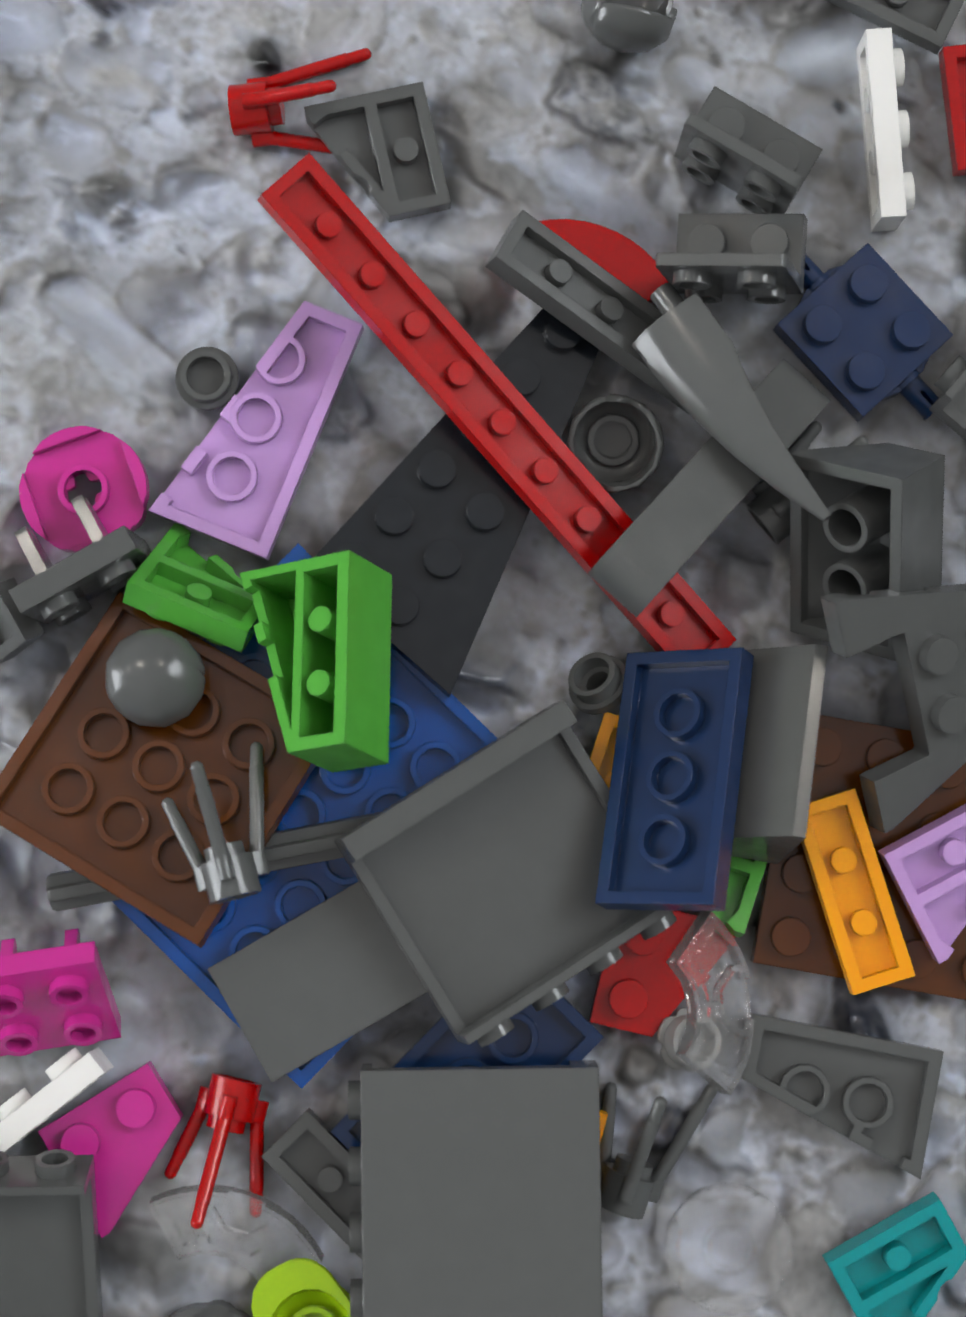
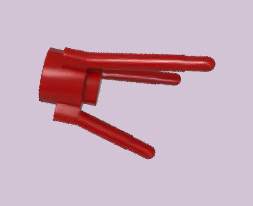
M362 48L268 77L249 78L245 84L229 85L228 108L234 135H251L253 148L275 145L332 154L320 138L274 131V126L285 124L284 102L332 93L336 89V83L333 80H324L293 86L288 85L367 61L371 58V51L367 48Z
M212 1073L209 1087L200 1086L195 1108L164 1171L167 1179L176 1177L207 1114H209L206 1126L214 1128V1133L190 1221L194 1229H199L204 1224L228 1133L244 1134L246 1123H250V1212L254 1216H259L263 1211L264 1159L261 1156L264 1153V1122L269 1102L259 1099L262 1088L260 1083L230 1075Z

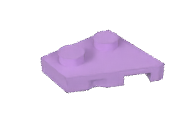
M966 804L878 850L932 959L938 964L948 960L955 950L951 945L966 926Z

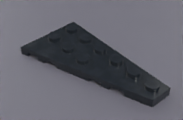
M542 309L498 356L494 364L561 439L599 349ZM445 414L315 557L350 550L392 574L391 647L449 698L530 508Z

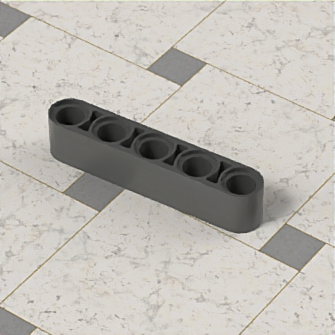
M782 359L754 390L773 428L787 449L831 401L785 359ZM711 437L589 571L588 575L637 617L758 483L761 477L736 459L714 437Z

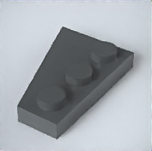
M751 1013L739 1074L742 1079L807 1116L816 1119L921 1180L944 1051Z

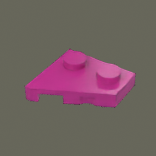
M151 1061L37 1131L48 1150L63 1149L74 1153V1155H94L98 1233L101 1238L108 1235L114 1229L159 1153L184 1116Z

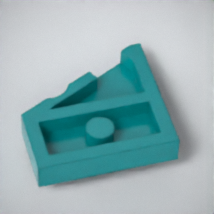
M931 1192L824 1253L822 1256L856 1317H926L938 1300V1292L941 1286L955 1276L966 1260V1246L940 1198L934 1192Z

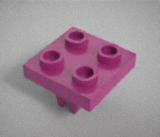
M78 928L65 930L64 946L17 953L15 938L1 941L0 1056H25L38 1050L70 1045L89 1046L98 1041L121 1038V1016L95 941L80 943Z

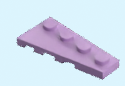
M304 301L257 363L256 370L239 393L237 395L234 394L219 414L221 417L201 444L199 446L196 445L182 464L181 471L164 493L161 492L148 511L268 561L364 331L363 324Z

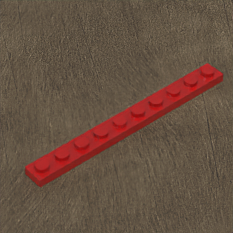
M308 153L263 192L257 201L588 574L633 521L314 157ZM678 572L637 617L593 579L656 652L729 648L737 640Z

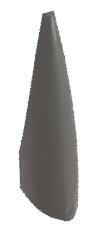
M668 282L658 287L651 294L650 299L662 316L639 335L632 343L633 349L643 359L648 369L695 421L736 459L778 492L823 522L830 519V512L773 428L745 373L733 341L699 295L694 293L683 300L672 283Z

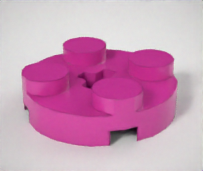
M89 426L69 427L46 437L33 451L32 454L34 456L28 462L25 474L22 473L19 484L20 504L25 518L32 529L58 549L76 553L92 544L68 497V492L77 488L75 477L81 474H86V477L91 482H101L102 491L95 495L96 503L92 506L108 534L122 526L134 532L144 523L150 496L147 472L136 452L115 435Z

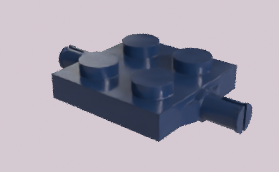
M869 243L862 247L845 264L830 269L825 273L806 254L805 292L801 296L797 307L786 315L774 327L773 331L857 422L877 404L893 398L899 393L923 417L924 421L933 414L929 408L938 399V396L919 375L923 372L929 357L945 344L953 334Z

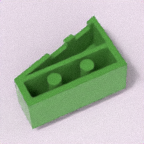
M350 550L239 573L243 589L252 595L259 622L253 625L258 644L266 647L273 676L268 679L287 753L332 773L389 764L392 574Z

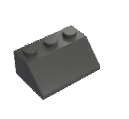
M892 443L803 449L791 453V456L830 512L831 517L823 522L790 500V632L830 643L821 597L828 594L843 593L855 596L868 595L870 591L891 589L896 592L921 591L924 590V587L941 586L945 455ZM892 638L862 651L896 661Z
M819 644L747 650L754 655L732 857L778 864L806 839L828 646Z

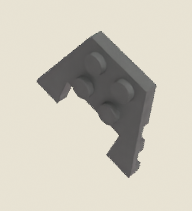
M966 584L924 587V590L896 592L889 589L870 591L868 595L849 596L843 593H835L821 597L832 652L849 658L892 638L914 747L893 759L859 774L870 826L883 833L893 830L966 763Z

